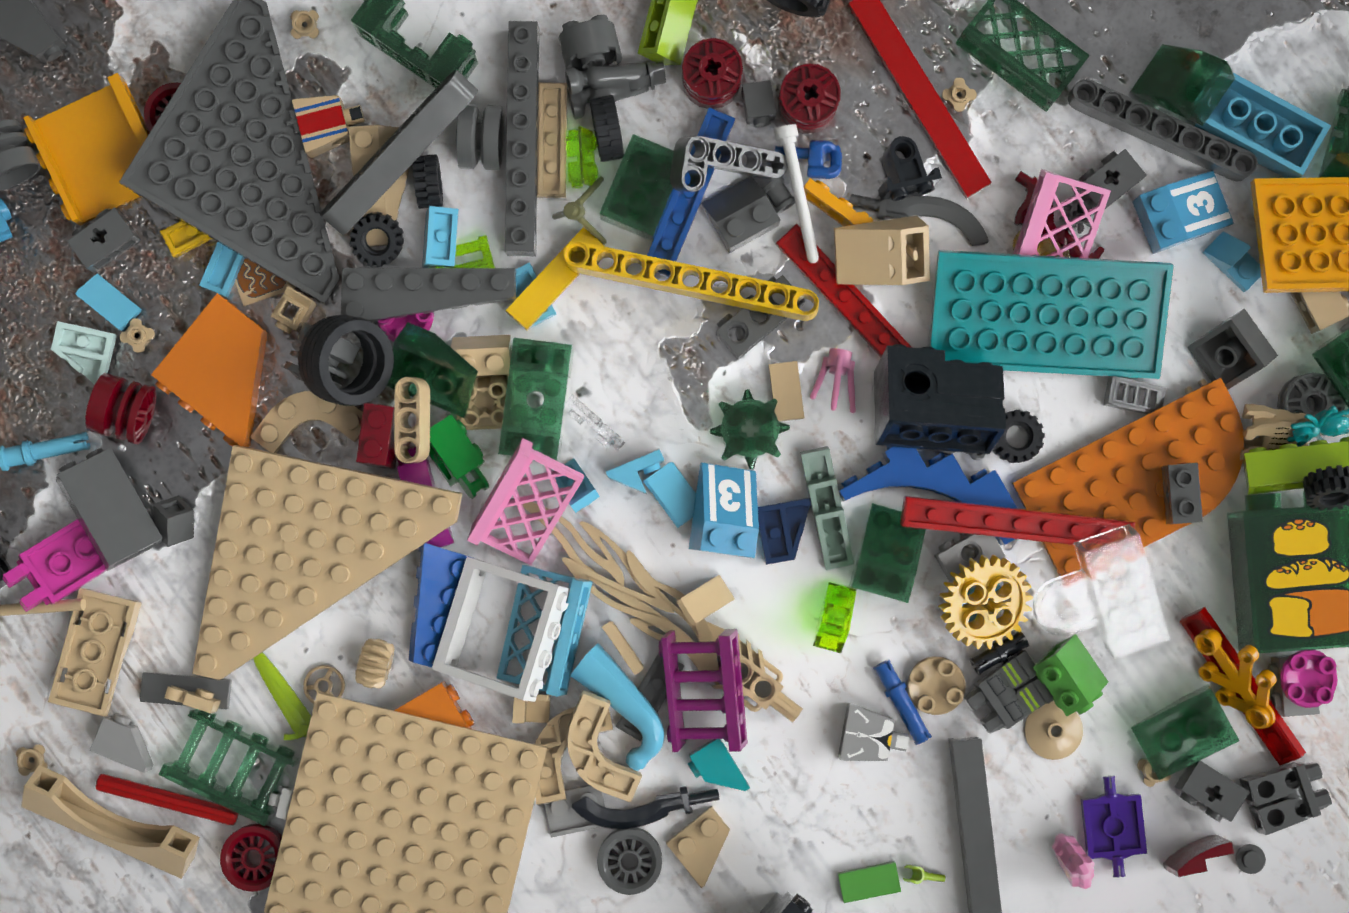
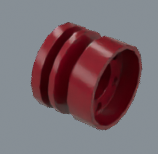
M717 38L703 39L691 46L684 57L682 65L683 89L690 101L702 108L717 109L723 108L734 100L739 93L743 74L742 59L736 48L727 41ZM708 66L717 69V75L708 72Z
M805 63L793 68L785 76L778 96V112L782 121L786 125L796 124L800 134H813L824 130L832 122L840 103L841 88L837 77L828 68L819 64ZM811 91L814 92V98L811 97L809 101L805 99V94H809Z
M103 373L96 381L88 401L85 416L87 431L110 436L115 430L117 439L123 441L127 439L128 442L138 445L146 436L154 416L157 395L155 387L146 384L142 386L141 383L133 381L127 388L125 378Z

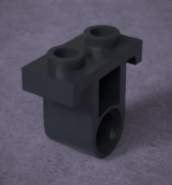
M899 136L892 141L883 153L882 160L888 180H885L878 189L881 201L890 198L892 201H899L908 197V194L918 192L919 195H924L935 190V186L942 179L939 167L934 168L927 176L916 143L909 137ZM895 151L901 152L905 159L899 158Z

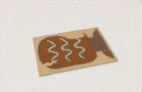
M246 258L235 280L243 306L284 293L287 286L295 289L294 286Z

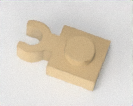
M168 686L164 697L208 713L217 712L221 701L213 698L214 693L197 688L196 692H190L176 686Z

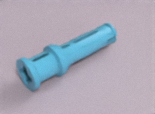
M85 431L37 443L25 440L22 441L21 445L7 448L2 445L0 446V468L4 472L8 471L10 467L26 464L27 466H33L40 459L90 450V443L86 442V440H89L88 434Z

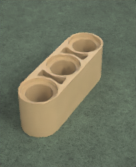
M404 377L395 385L394 451L398 460L404 463L423 462L428 457L430 451V388L428 383L422 378ZM412 383L415 384L417 389L416 395L413 398L408 393L409 386ZM411 413L415 414L417 420L413 428L408 423ZM412 442L416 446L414 457H411L408 453V446Z

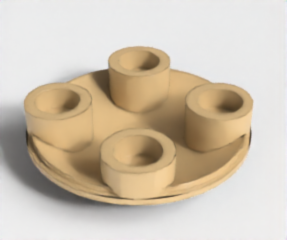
M928 657L918 662L912 668L907 680V691L913 704L922 712L932 715L946 714L954 710L963 701L966 689L965 678L960 668L951 660L944 657Z

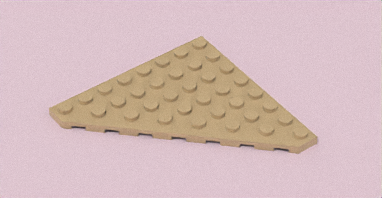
M234 445L232 447L192 674L217 680L225 678L406 555L455 524L458 520L462 493Z

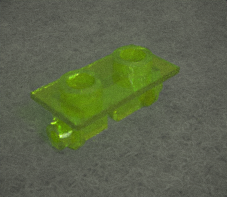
M578 126V130H569L568 136H566L567 157H577V161L567 162L568 182L575 189L583 188V184L590 187L598 178V167L595 163L594 155L597 147L596 138L593 131Z

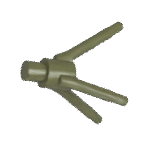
M600 176L575 202L567 203L564 206V210L553 214L552 218L556 220L566 216L568 219L578 221L602 244H606L607 240L585 219V208L583 207L584 202L604 181V178Z

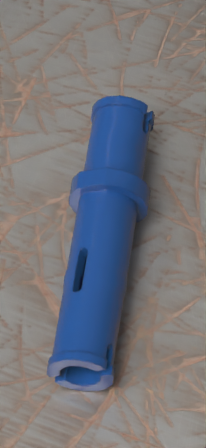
M887 659L873 667L886 689L884 694L886 697L891 698L915 745L921 744L931 738L932 735L929 733L905 690L907 685L904 681H900L890 663V659Z

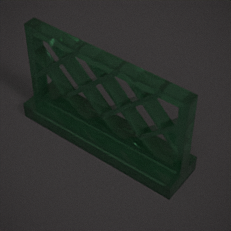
M988 0L971 23L964 29L956 44L1047 112L1090 55L1019 1L1002 0L1008 5L1009 13L995 14L994 2L996 0ZM1026 18L1031 22L1032 30L1018 31L1016 19ZM1010 19L1012 32L999 33L997 20ZM982 21H991L993 34H983L975 26ZM1048 35L1051 37L1055 48L1041 49L1039 36ZM1033 36L1035 49L1021 50L1019 37ZM1014 38L1016 51H1005L1001 48L1000 39ZM1071 52L1080 60L1076 65L1064 66L1062 53ZM1056 53L1058 67L1044 68L1042 55ZM1036 55L1038 68L1029 69L1024 65L1023 56ZM1059 72L1061 85L1057 89L1047 82V73Z

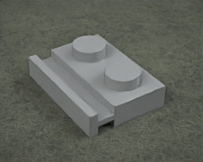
M590 785L565 790L566 800L544 804L551 838L601 827L585 820L572 808L574 802L585 796L605 807L602 792Z

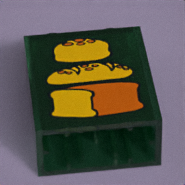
M1304 491V507L1282 508L1281 493L1244 495L1246 511L1227 513L1239 651L1245 645L1254 646L1259 653L1349 647V506L1343 505L1344 508L1342 509L1334 507L1333 510H1327V508L1324 510L1312 509L1306 503Z

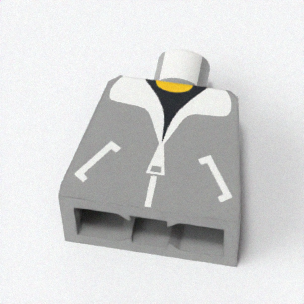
M847 703L838 758L844 761H888L890 749L907 750L909 734L893 731L894 719Z

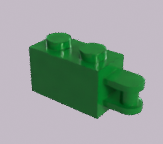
M451 414L430 427L429 456L450 486L458 482L468 497L473 499L480 490L483 489L485 491L489 489V483L479 469L485 462L483 460V453L476 443H471L466 435L467 430L459 419L455 420ZM470 474H471V475L474 477V479H475V480H474L473 482H471V483H470L469 480L466 478V477H467L468 475H470Z

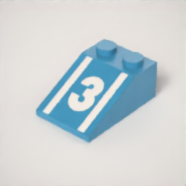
M1214 171L1165 185L1141 194L1132 201L1152 254L1234 224Z
M700 463L688 549L755 558L759 532L756 471Z

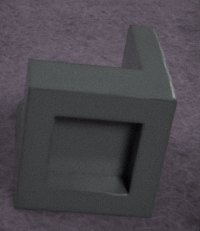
M179 495L153 504V522L167 547L194 537V510Z

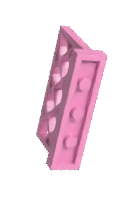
M1041 169L1013 254L1040 256L1037 251L1038 244L1049 237L1056 251L1047 256L1059 255V257H1064L1063 252L1077 245L1081 253L1080 258H1088L1111 190ZM1059 182L1069 184L1075 194L1061 203L1055 194ZM1076 187H1079V188H1082V189H1085V190H1083V191H1081V192L1078 193ZM1091 191L1101 194L1098 206L1087 211L1081 197ZM1053 199H1054L1056 205L1053 206V207H1051L1052 202H1053ZM1078 200L1084 213L1069 221L1062 207ZM1059 209L1065 223L1050 231L1046 223L1047 217L1050 213ZM1093 213H1095L1094 218H1093V221H1092L1090 215L1093 214ZM1087 218L1091 226L1089 233L1077 238L1071 225ZM1068 227L1074 241L1059 248L1053 235ZM1045 228L1047 233L1042 235L1043 229ZM1085 241L1084 247L1082 248L1080 243Z
M522 438L472 524L467 541L477 546L482 541L520 561L532 565L583 481L584 474L532 449L533 443ZM535 460L543 464L547 472L532 475L529 466ZM565 475L574 480L571 486L559 488L555 477ZM550 479L553 490L539 493L535 482ZM530 483L534 494L520 497L516 489L517 486ZM556 496L559 507L546 510L542 499ZM537 501L540 512L526 515L523 504ZM517 505L521 516L507 519L504 509ZM543 518L546 528L533 532L529 521ZM524 523L527 533L514 536L510 525ZM504 527L508 538L497 539L489 534L492 529ZM530 540L533 550L528 554L518 548L517 542Z

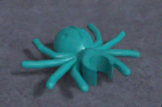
M1333 405L1329 409L1317 413L1315 417L1311 414H1305V418L1310 421L1292 424L1291 428L1295 429L1292 431L1294 436L1288 437L1287 441H1296L1297 446L1301 447L1313 437H1316L1317 440H1324L1320 433L1323 436L1330 437L1349 433V419L1343 416L1349 414V409L1338 412L1336 406Z

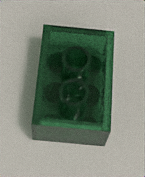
M633 134L599 213L600 220L653 241L675 190L670 183L674 151Z

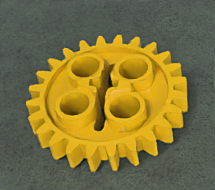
M981 555L979 563L973 558H969V567L967 568L960 563L959 569L961 572L959 574L950 573L954 579L953 582L943 583L949 589L948 592H943L939 595L946 601L938 605L943 612H946L940 616L947 623L945 628L950 633H953L952 636L956 640H961L966 646L972 643L975 648L980 649L983 643L988 649H991L993 641L1002 646V637L1006 636L1012 640L1011 631L1013 629L1018 632L1022 631L1018 625L1019 621H1028L1023 613L1032 611V608L1026 604L1027 601L1033 599V596L1026 592L1031 588V585L1024 581L1027 576L1019 571L1020 568L1017 565L1011 564L1004 557L1000 560L996 555H992L990 560ZM1003 581L1002 587L995 591L997 584ZM976 585L974 592L967 595L968 590ZM1004 609L1002 616L996 618L998 612ZM977 613L975 619L968 623L970 616Z

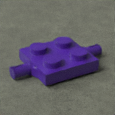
M1103 776L1105 794L1096 798L1080 799L1086 854L1091 859L1106 858L1112 860L1113 877H1125L1123 859L1132 855L1147 854L1141 794L1122 795L1116 793L1115 776Z

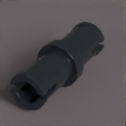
M1017 631L1012 635V640L1004 639L1002 646L997 642H993L991 649H987L979 655L970 658L972 666L983 662L973 668L975 672L981 675L984 671L998 663H1006L1010 656L1029 647L1027 639L1021 640L1025 635Z

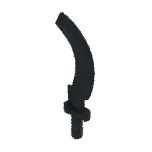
M683 786L679 787L680 792L657 795L653 802L632 809H609L595 803L587 796L574 802L572 808L582 818L595 825L611 829H628L661 820L668 816L670 811L684 809L685 814H692L693 810L690 805L718 801L720 798L718 789L688 794L687 787Z

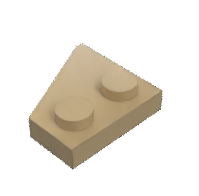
M711 806L666 842L667 846L701 888L705 886L730 828Z

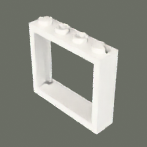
M467 557L432 669L520 700L535 702L539 689H543L542 678L545 669L552 660L551 649L554 640L560 634V620L563 611L569 605L566 601L570 588ZM486 572L548 592L519 688L457 667Z

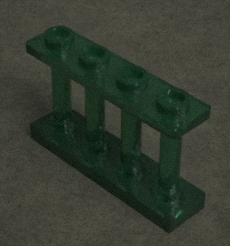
M198 709L190 710L188 717L197 720L179 759L175 760L174 763L168 762L163 764L158 775L263 826L270 823L275 813L268 809L270 806L268 804L270 794L273 793L286 764L292 767L298 765L300 759L294 756L296 752L283 745H279L277 748L268 744L269 739L259 733L253 732L250 735L241 731L242 725L228 719L225 723L215 718L217 715L215 712L208 713ZM209 726L223 733L205 772L197 775L189 771L191 768L189 764ZM236 739L250 747L231 786L227 785L224 788L216 784L217 779L215 777L233 740ZM261 751L276 760L258 797L251 801L242 796L243 792L241 790Z

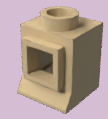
M287 286L271 315L272 318L277 320L274 326L288 334L291 333L292 329L299 333L303 323H307L317 303ZM290 303L299 307L293 320L283 315Z

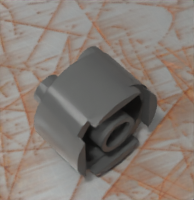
M596 15L588 21L580 23L578 21H569L562 25L563 31L558 39L566 69L573 67L579 71H584L591 66H610L609 64L616 61L617 65L621 63L622 54L615 26L611 21H608L607 15Z

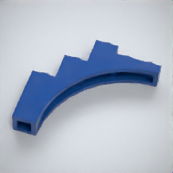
M886 446L888 450L881 454L887 464L883 465L881 461L866 469L868 475L859 480L856 475L841 483L843 489L839 490L840 498L843 502L864 492L882 488L910 487L931 491L950 498L955 502L1017 508L996 470L987 472L984 468L970 476L973 482L969 483L953 453L946 457L943 452L928 460L930 466L926 467L916 448ZM995 537L1000 546L1015 540L1014 538Z

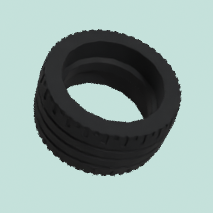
M333 315L317 321L304 335L298 351L299 374L310 392L325 401L344 406L362 405L378 397L383 392V389L386 388V385H388L394 367L392 345L385 332L378 325L366 319L349 315ZM349 332H353L359 338L363 349V363L359 374L351 384L339 389L333 383L329 373V356L333 345L339 338Z

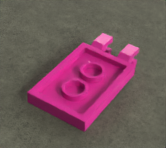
M77 519L19 554L18 558L20 560L16 561L18 566L3 574L2 579L8 588H11L27 577L35 590L22 597L19 604L25 612H28L41 602H44L46 605L57 603L106 572L107 569Z

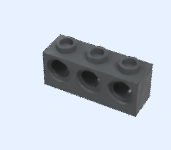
M783 275L778 279L773 276L768 280L792 286ZM750 295V296L747 297L746 299H751V298H753L754 296H753V295ZM772 295L769 297L771 304L780 305L773 300ZM804 299L798 303V308L804 305ZM741 308L734 316L729 313L717 323L719 329L716 331V335L736 359L739 360L782 324L787 317L766 313V320L757 323L751 319L750 313L752 310ZM733 327H739L744 331L745 337L741 341H733L729 338L728 331Z

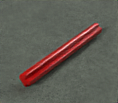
M100 774L96 781V790L230 826H234L238 820L239 810L236 808L106 774Z

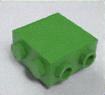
M1076 633L1054 645L1033 667L1039 681L1047 687L1053 696L1054 703L1058 708L1062 709L1066 716L1076 711L1081 715L1094 706L1092 702L1103 695L1102 689L1109 682Z

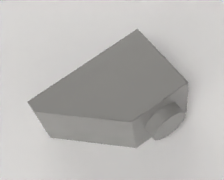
M115 713L114 716L104 717L90 751L143 773L152 770L154 764L138 726L130 724L131 719L121 714Z

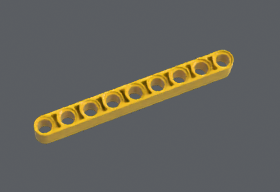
M580 241L571 242L564 249V259L567 266L575 273L801 321L812 320L818 313L819 299L809 289ZM575 252L585 253L584 260L579 263L572 262L571 256ZM603 258L614 260L613 265L608 269L600 268L599 262ZM637 263L642 266L641 272L636 275L627 273V269L631 264ZM659 270H668L671 273L670 277L665 281L657 280L655 275ZM694 275L698 277V284L694 287L685 286L683 281L687 276ZM718 281H723L728 285L727 290L722 293L714 292L712 286ZM746 287H751L756 291V295L751 299L743 298L740 293ZM779 293L785 297V301L780 305H773L769 302V297L772 294ZM803 299H808L814 304L813 308L809 311H802L797 305Z

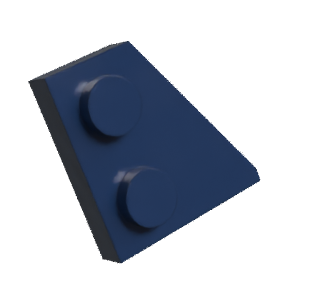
M810 498L758 507L759 531L766 565L795 560L811 506Z

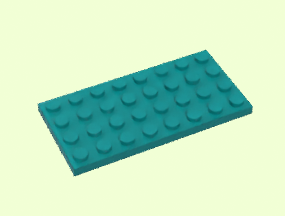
M938 250L929 347H933L935 350H945V361L958 359L965 363L978 364L980 362H989L993 365L1003 366V371L1160 379L1174 265L1163 262Z

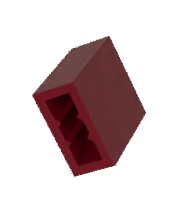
M364 403L356 462L366 466L395 469L397 460L394 451L395 407Z

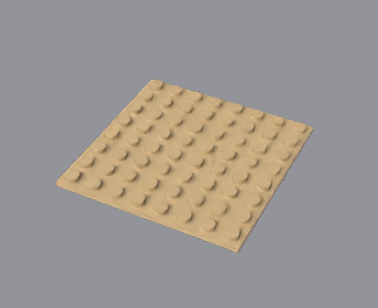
M318 692L264 913H508L547 747Z

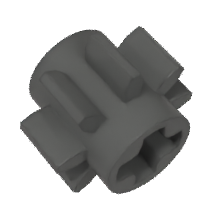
M1087 199L1083 203L1088 211L1091 207L1088 205L1090 199ZM1078 200L1073 201L1072 206L1067 204L1062 207L1066 211L1065 214L1069 221L1077 217H1073L1072 213L1077 210L1079 214L1084 213ZM1087 218L1071 225L1072 228H1077L1079 234L1084 231L1083 224L1091 227Z

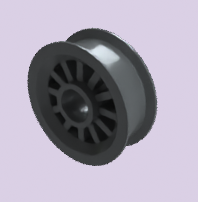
M641 828L617 829L610 833L601 844L597 858L598 871L604 883L615 892L625 895L644 892L656 882L662 868L660 846L649 832ZM626 839H632L631 847H628ZM636 840L642 843L637 849L635 848ZM620 841L622 842L623 850L616 845ZM645 847L648 848V852L640 854ZM613 848L619 855L611 854V849ZM627 853H632L637 856L638 864L635 867L628 868L623 865L622 857ZM648 857L652 858V862L642 860ZM608 859L616 860L618 862L608 864ZM641 866L650 868L648 873ZM619 867L618 871L613 874L611 869ZM638 871L643 878L638 880L636 872ZM622 872L625 873L624 881L618 878ZM629 874H632L634 881L628 882Z

